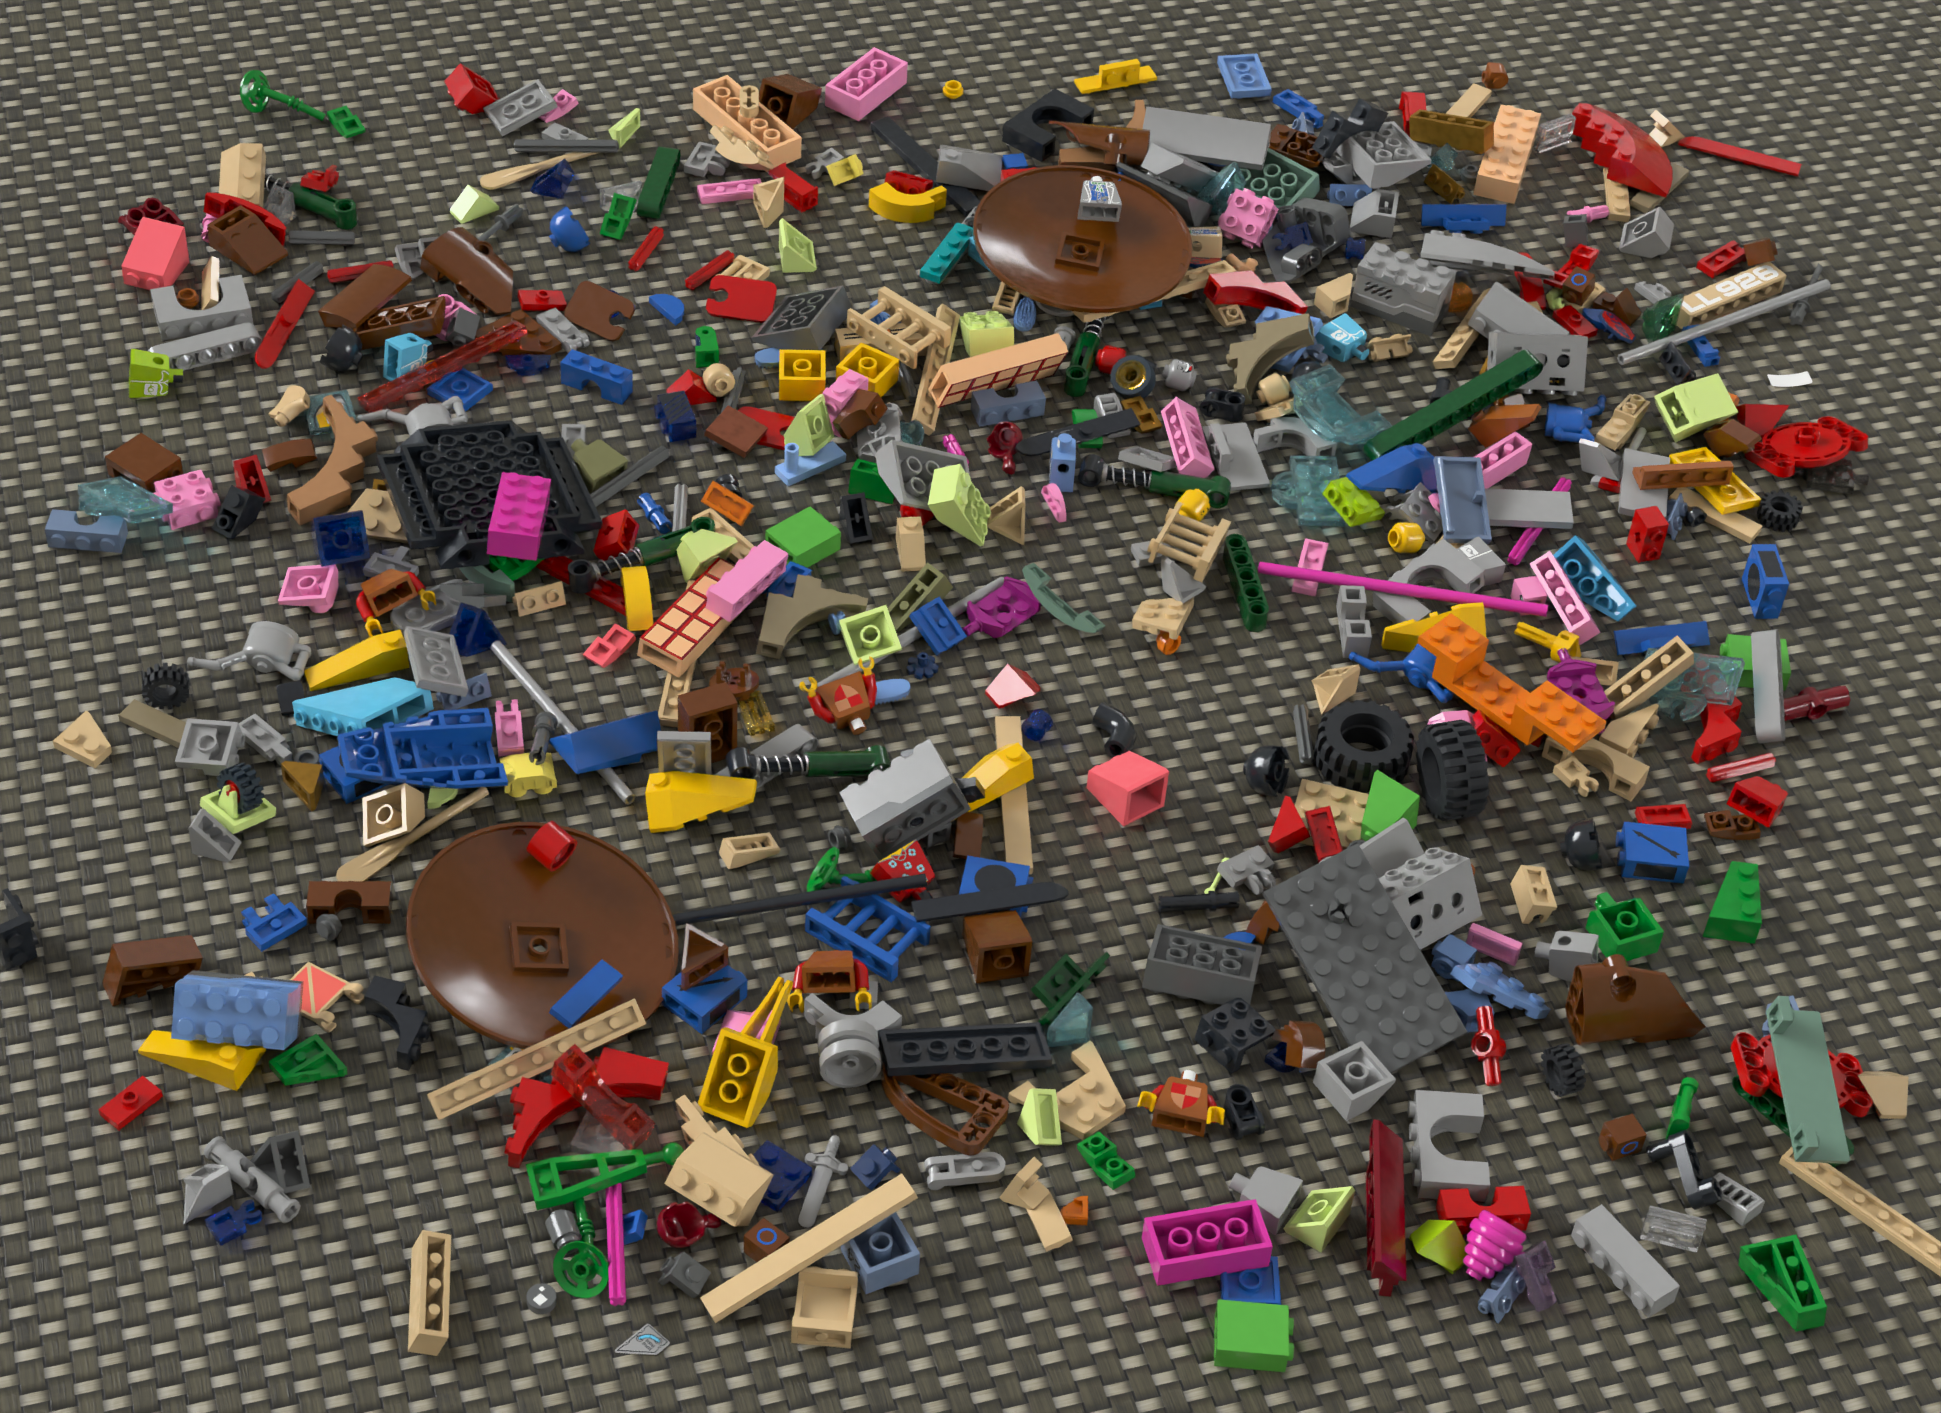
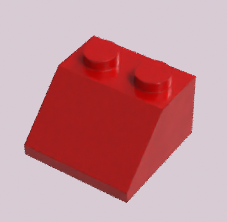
M461 63L444 81L448 88L447 92L454 98L455 106L461 111L466 110L471 114L484 112V107L500 99L488 80Z

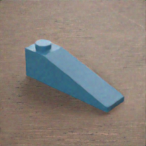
M1575 535L1554 554V557L1562 566L1579 597L1585 603L1618 622L1637 606L1598 556L1580 537Z

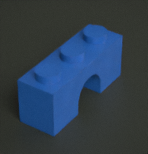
M573 349L560 362L561 383L582 390L592 380L600 387L601 398L620 405L633 392L632 370Z

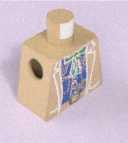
M1220 226L1188 228L1192 239V257L1222 258V232Z

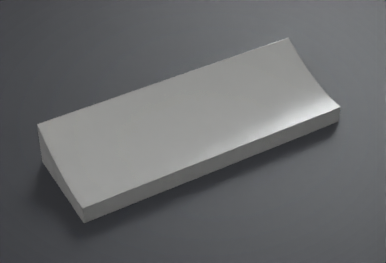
M1146 107L1142 128L1150 130L1149 148L1154 143L1194 161L1256 170L1263 169L1271 139V124L1154 107Z

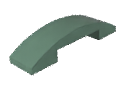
M1035 563L1024 566L1022 571L1032 593L1057 619L1073 628L1089 633H1096L1105 628L1106 625L1090 611L1086 610L1078 614L1046 585L1052 578Z
M483 565L460 567V570L469 581L484 584L485 593L506 595V601L513 602L512 597L515 596L514 582L500 569L491 573Z

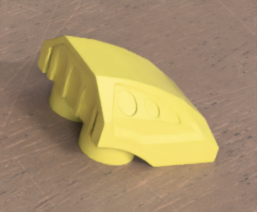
M530 753L512 754L500 758L499 761L504 765L508 785L504 786L505 793L512 797H521L529 789H533L538 794H547L553 788H557V779L551 753H546V759L540 765H535L536 758L531 763L529 760Z

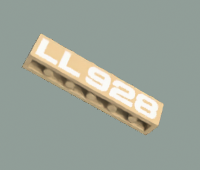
M1771 262L1757 265L1674 300L1671 304L1668 318L1681 329L1685 326L1707 323L1781 293L1787 275Z

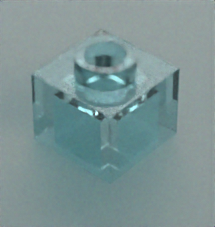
M1446 143L1430 158L1431 164L1427 166L1431 168L1432 164H1435L1441 170L1448 172L1456 164L1453 160L1459 154Z

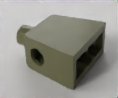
M580 438L571 445V449L575 452L573 460L590 494L627 469L628 460L602 440H596L587 445Z

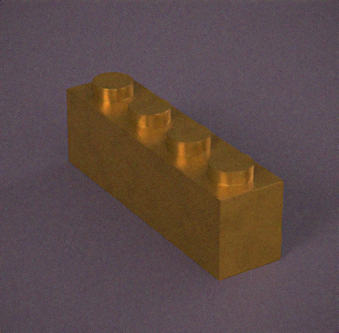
M1421 109L1409 117L1410 138L1413 141L1435 144L1437 147H1453L1458 151L1470 150L1475 154H1483L1494 146V122Z

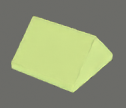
M782 218L779 221V251L782 272H814L817 267L813 242Z
M1353 1186L1312 1190L1283 1229L1289 1235L1322 1253L1349 1216L1355 1189Z

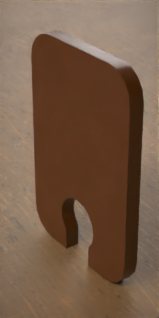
M583 281L579 284L568 303L564 316L571 323L613 342L620 339L625 329L620 326L611 325L610 319L612 315L619 312L631 320L635 312V305L630 300L593 282Z

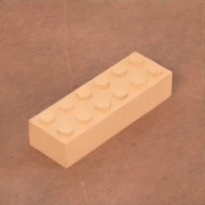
M728 75L693 88L694 111L712 126L716 125L720 128L726 126L734 132L733 136L746 142L748 140L755 142L759 146L758 150L769 156L768 160L774 165V168L785 162L788 164L801 158L802 137L759 102V113L753 118L743 117L740 114V89L742 87Z
M1510 105L1500 106L1494 123V146L1484 153L1473 195L1515 204L1537 135L1541 113L1515 108Z

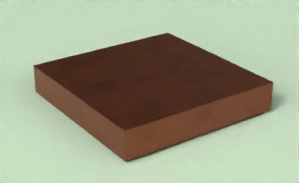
M728 405L706 429L704 436L745 458L766 434L768 427Z

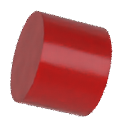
M550 821L542 826L532 837L527 846V852L550 872H553L569 859L577 846V840L557 823Z

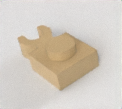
M1574 756L1554 766L1553 773L1569 788L1573 786L1578 787V792L1581 796L1587 797L1589 788L1594 792L1597 791L1598 781L1589 777L1590 771Z

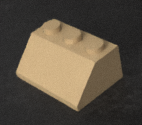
M240 143L221 152L220 194L238 197L263 208L266 164L263 144Z
M701 1133L677 1158L664 1184L730 1225L737 1227L749 1225L774 1174L708 1134Z

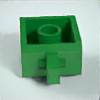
M1607 892L1597 895V900L1595 901L1597 909L1590 911L1585 928L1589 934L1599 935L1598 947L1606 958L1611 955L1620 954L1625 957L1626 961H1630L1658 952L1664 931L1641 898H1633L1616 903Z

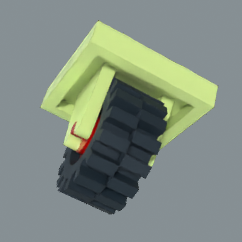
M243 762L220 771V775L217 777V780L220 782L217 783V787L221 789L201 797L200 806L232 834L276 815V807L264 798V793L261 792L264 788L263 785H259L260 777L256 778L255 776L257 772L251 770V766Z

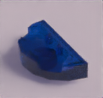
M505 355L507 367L517 371V374L532 376L539 374L540 370L550 367L551 355Z

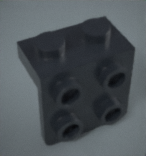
M6 888L2 890L9 921L0 924V957L5 969L9 970L38 957L35 946L39 942L36 934L31 929L35 925L28 911L23 912V906L18 895H12L9 889Z
M1235 998L1201 1017L1194 1040L1232 1074L1240 1069L1245 1051L1273 1036L1275 1028L1242 998Z

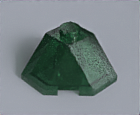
M1680 293L1659 300L1651 308L1648 307L1644 311L1642 330L1648 344L1668 337L1676 329L1684 294Z

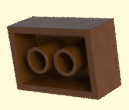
M724 682L678 695V732H711V763L725 760L727 753L737 748L738 702L727 683Z

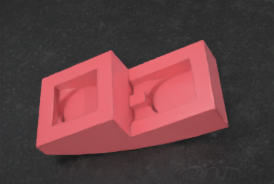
M615 623L603 638L598 636L583 656L596 665L605 668L619 658L636 641L635 634Z

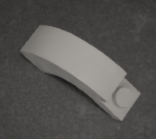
M1294 417L1272 418L1270 426L1255 429L1253 437L1258 452L1277 447H1292L1303 452L1313 465L1334 461L1337 447L1335 439L1324 428L1308 420Z
M813 993L804 999V1017L811 1025L816 1026V1039H818V1035L824 1027L842 1019L866 1021L874 1026L878 1034L879 1030L901 1029L902 1015L883 1000L863 1014L845 1015L830 1008Z

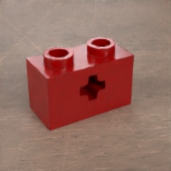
M1657 506L1635 509L1626 545L1638 563L1660 558L1669 523Z
M626 509L602 518V529H599L593 551L603 561H607L609 556L618 557L620 552L627 554L630 549L634 548L639 524Z

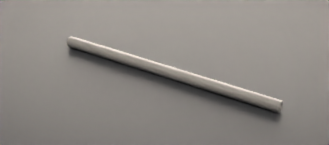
M1004 577L997 578L947 608L955 618L967 611V602L971 601L972 604H976L1003 586ZM915 626L899 635L898 639L903 648L922 637V635ZM891 654L874 659V664L890 656ZM870 661L862 663L863 667H869ZM851 663L817 683V687L864 670L859 665Z
M495 641L491 645V650L545 712H551L556 716L558 720L557 726L564 734L578 731L502 642ZM611 767L596 770L626 805L634 802L636 796Z

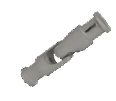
M222 1136L213 1138L204 1149L205 1157L208 1160H214L219 1165H227L230 1178L238 1183L244 1191L265 1209H271L275 1212L282 1223L290 1222L298 1214L301 1207L296 1199H290L284 1194V1189L261 1169L257 1168L241 1152L231 1149Z

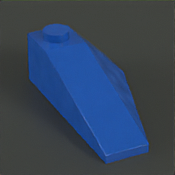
M1418 443L1399 447L1348 472L1346 475L1361 490L1385 492L1386 488L1397 490L1398 493H1405L1407 489L1414 490L1421 482L1431 493L1438 492L1433 463L1434 456L1426 450L1425 446Z

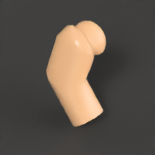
M1232 253L1227 255L1225 259L1237 272L1251 270L1254 272L1256 270L1255 267L1258 265V262L1253 258H1248L1246 262H1242Z

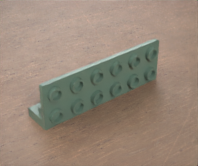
M1778 996L1767 1009L1766 1015L1795 1162L1847 1164L1850 1161L1821 1015L1818 1011L1794 1010L1790 1005L1789 996Z

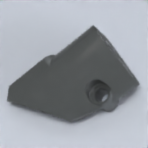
M1302 198L1291 206L1287 205L1278 208L1279 210L1276 214L1277 222L1262 242L1275 281L1291 283L1318 266L1322 261V257L1350 240L1347 211L1339 204Z

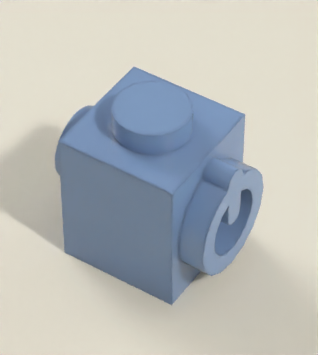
M1449 934L1443 942L1439 940L1432 950L1434 958L1431 967L1435 968L1436 972L1443 978H1452L1460 982L1450 973L1455 965L1473 964L1477 949Z

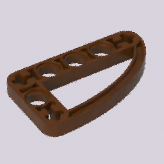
M883 1063L882 1087L892 1105L921 1131L962 1154L973 1156L980 1153L1007 1119L1009 1102L1002 1096L950 1073L927 1074L929 1078L926 1079L918 1078L915 1075L888 1076L885 1064ZM897 1081L973 1115L958 1132L916 1105L903 1092ZM949 1085L953 1087V1089L946 1090L942 1089L940 1086ZM965 1096H974L978 1100H967ZM977 1123H986L990 1127L982 1128L977 1126Z

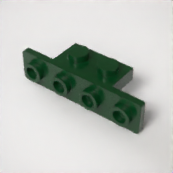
M1105 952L1096 959L1085 972L1066 953L1030 989L1049 1009L1038 1020L1041 1026L1045 1023L1051 1026L1061 1016L1058 1011L1061 1008L1067 1009L1076 1000L1073 995L1077 991L1082 993L1092 983L1089 978L1092 975L1098 976L1107 967L1104 962L1110 957L1108 952Z

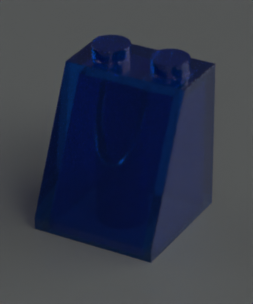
M363 510L312 519L311 535L314 553L321 567L370 558Z

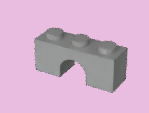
M1340 585L1336 608L1343 658H1348L1351 652H1356L1358 655L1368 658L1372 636L1370 622L1365 620L1367 601L1364 586Z

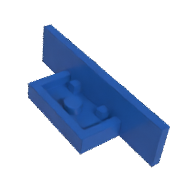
M1422 204L1421 226H1443L1449 230V233H1462V230H1470V233L1480 234L1483 233V230H1489L1490 226H1505L1507 205Z
M1707 621L1614 631L1617 655L1651 652L1652 655L1677 635L1688 647L1710 645Z

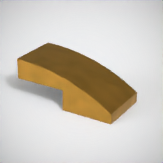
M1141 396L1120 402L1123 410L1132 408L1141 424L1135 427L1139 433L1143 434L1162 428V424L1153 408H1147Z

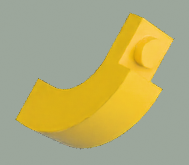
M886 182L869 189V207L878 215L892 221L902 223L925 222L934 219L935 211L946 207L947 189L941 185L922 194L910 195L895 190Z
M646 566L621 568L620 581L624 591L628 631L648 630L653 625V614Z

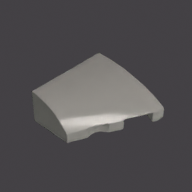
M438 237L421 238L418 243L396 245L395 252L401 270L411 276L412 280L424 273L420 269L422 254Z

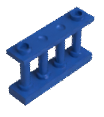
M846 876L841 878V886L860 884ZM877 894L838 900L825 913L811 908L805 915V932L835 950L853 951V959L860 960L866 965L867 969L889 982H892L898 976V957L915 940L924 946H927L930 941V925L925 921L916 923L913 915ZM850 902L860 907L862 910L846 926L833 920ZM871 915L884 921L867 939L854 933ZM893 927L906 934L890 951H885L876 946Z

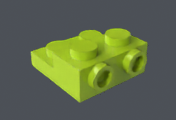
M1347 477L1330 481L1322 493L1350 527L1380 520L1385 514V511L1367 490L1359 489Z

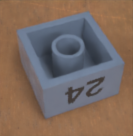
M896 1212L841 1245V1251L852 1271L858 1272V1282L865 1294L919 1274L920 1252Z

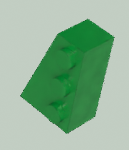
M1732 861L1709 915L1702 937L1755 944L1762 924L1758 864Z
M1797 1234L1740 1247L1738 1266L1796 1332L1824 1326L1827 1306Z

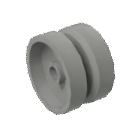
M842 1019L830 1023L819 1033L817 1039L818 1054L820 1056L819 1065L820 1074L824 1081L833 1086L850 1088L865 1085L878 1076L881 1071L878 1033L873 1025L857 1019Z

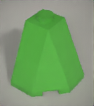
M1377 770L1373 776L1362 820L1361 838L1364 841H1368L1402 818L1408 820L1411 828L1414 829L1417 825L1420 796Z

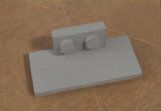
M1218 423L1202 427L1218 475L1229 479L1231 482L1230 491L1269 487V479L1246 423L1223 425Z

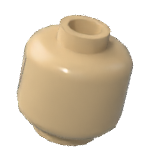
M712 364L703 373L702 379L705 387L714 396H726L734 388V376L724 364Z
M1273 373L1259 381V390L1256 391V394L1262 404L1266 402L1271 406L1288 399L1291 387L1284 375L1280 376L1277 373Z

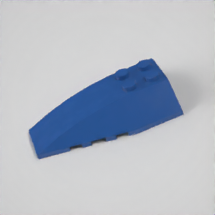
M488 708L439 710L429 712L427 717L418 718V716L407 718L406 722L394 724L393 722L384 723L382 728L373 730L371 727L338 734L337 736L345 775L348 777L395 786L406 783L411 787L459 789L508 785L503 763H496L492 748L491 735L493 724Z

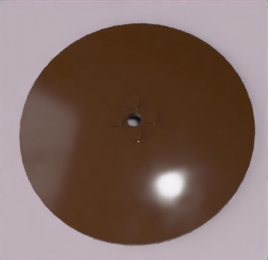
M1056 165L1017 173L990 189L979 203L974 216V243L979 256L990 271L1003 283L1020 294L1037 302L1064 310L1085 313H1113L1149 305L1163 298L1179 285L1188 271L1192 258V239L1189 229L1182 216L1170 202L1153 189L1134 179L1099 168ZM1099 176L1103 181L1115 183L1122 202L1119 222L1080 220L1077 218L1083 182L1085 180H1091L1092 177Z
M539 822L498 824L471 832L449 844L421 872L414 885L406 916V936L413 964L421 980L434 998L452 1016L469 1028L495 1041L520 1049H526L569 1029L549 1013L550 1009L602 959L620 972L623 978L576 1025L634 998L646 1022L663 1002L662 987L674 978L679 953L678 935L670 907L654 881L636 862L616 847L595 836L573 828L560 826L577 840V846L569 859L560 868L550 872L527 852V846L532 837L546 824ZM533 945H542L546 951H536ZM631 1032L626 1033V1034H624V1035H622V1036H620V1037H618V1038H616V1039H613V1040H611V1041H609V1042H607V1043H605V1044H603V1045H601V1046H604V1045H607V1044H609V1043H612V1042H614V1041H616V1040H619V1039L625 1037L626 1035L630 1034Z

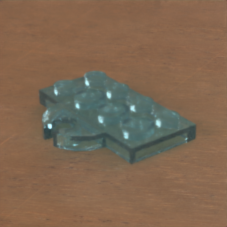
M1290 455V471L1278 474L1272 480L1271 496L1273 500L1283 507L1296 509L1298 525L1345 526V520L1322 494L1330 481L1340 479L1336 456Z
M121 476L78 485V494L81 495L78 500L79 510H85V514L116 515L124 518L129 523H140L142 519H159L165 514L173 513L172 503Z
M1648 648L1644 660L1659 649ZM1694 653V664L1653 696L1657 697L1662 713L1672 720L1675 717L1673 713L1674 708L1678 705H1686L1680 711L1682 721L1699 715L1707 703L1732 705L1745 662L1743 658Z

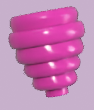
M1483 1210L1479 1214V1218H1474L1470 1224L1472 1230L1467 1234V1241L1469 1243L1465 1246L1467 1255L1463 1258V1263L1468 1267L1466 1273L1479 1281L1483 1277L1491 1279L1494 1277L1495 1271L1501 1272L1505 1264L1510 1265L1514 1257L1522 1253L1523 1246L1521 1244L1526 1240V1234L1491 1212Z

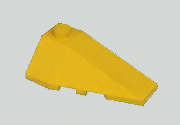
M1483 602L1458 604L1452 606L1451 611L1439 615L1436 611L1430 613L1429 618L1420 621L1411 619L1385 627L1381 646L1383 649L1411 652L1418 644L1419 636L1450 613L1486 637Z
M401 630L371 636L304 670V676L310 691L409 668L408 651Z
M1019 743L1007 744L989 753L962 777H976L985 789V798L968 803L971 810L967 812H971L1034 779L1032 757Z
M680 771L652 773L649 775L645 791L650 832L678 830L683 828V823L698 819L700 822L707 819L706 815L719 810L725 813L754 802L757 781L755 779Z
M157 1030L151 1032L138 1050V1053L235 1091H238L266 1052V1048L263 1046H238L234 1043L225 1042L218 1044L208 1043L205 1040L171 1039L172 1032Z

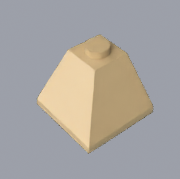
M404 783L362 798L363 846L369 847L410 833L425 818L424 793Z

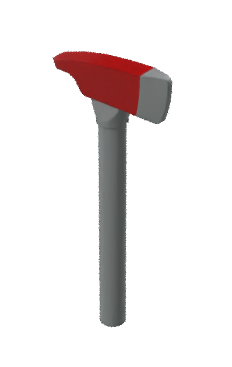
M1638 428L1628 449H1638L1647 432L1645 428ZM1622 460L1620 462L1619 481L1595 475L1590 483L1600 489L1620 493Z

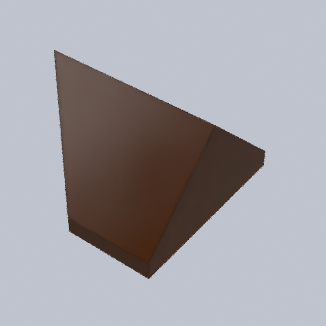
M686 923L681 966V988L684 991L728 965V946Z

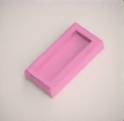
M1472 923L1466 941L1468 945L1474 947L1477 951L1512 966L1516 965L1523 944L1475 923Z

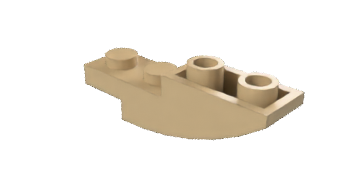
M713 125L710 133L719 141L715 150L722 156L755 170H772L774 168V165L768 160L769 156L758 150L759 146L751 140L746 142L733 136L734 132L726 126L720 128Z
M1629 394L1614 410L1612 418L1596 434L1594 442L1613 450L1621 449L1639 425L1650 405V401L1645 400L1640 395Z
M685 1094L675 1100L679 1115L686 1122L681 1128L685 1141L689 1145L701 1133H706L759 1165L751 1153L747 1155L743 1151L744 1145L736 1134L731 1135L725 1127L718 1131L711 1120L708 1122L702 1117L704 1113L696 1101L691 1103Z

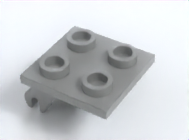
M1421 482L1414 490L1407 493H1397L1394 501L1401 499L1400 504L1395 507L1387 506L1384 510L1385 515L1389 512L1392 513L1389 517L1390 520L1407 519L1410 523H1417L1430 543H1433L1443 530L1440 513L1437 512L1428 499L1432 493Z

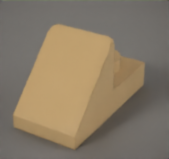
M1657 110L1651 114V117L1656 122L1653 124L1655 128L1649 135L1661 147L1673 144L1684 138L1682 133Z
M1033 1157L1016 1174L999 1198L1006 1203L1027 1209H1035L1049 1194V1190L1038 1181L1039 1176L1036 1174L1043 1164Z

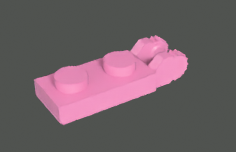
M512 700L511 711L508 712L503 711L501 701H496L495 723L498 757L524 753L521 712L518 711V700Z

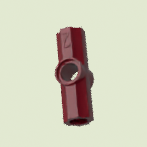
M1836 686L1819 691L1814 687H1807L1797 696L1784 699L1785 721L1803 716H1808L1809 719L1815 720L1822 717L1829 710L1849 706L1851 701L1849 690L1846 686Z

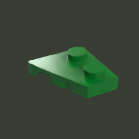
M317 1033L269 1061V1068L285 1086L347 1075V1067Z

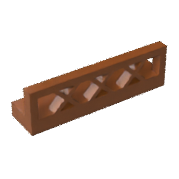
M1731 461L1648 465L1633 467L1632 473L1640 490L1729 485L1734 465Z

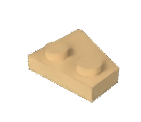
M1303 395L1290 397L1255 412L1257 421L1267 420L1270 423L1272 418L1297 412L1298 407L1305 404Z
M85 711L53 740L55 749L93 768H96L112 753L111 745L88 711Z

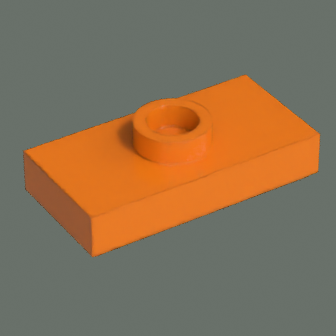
M715 481L711 482L701 500L702 503L740 526H743L754 507L753 504Z

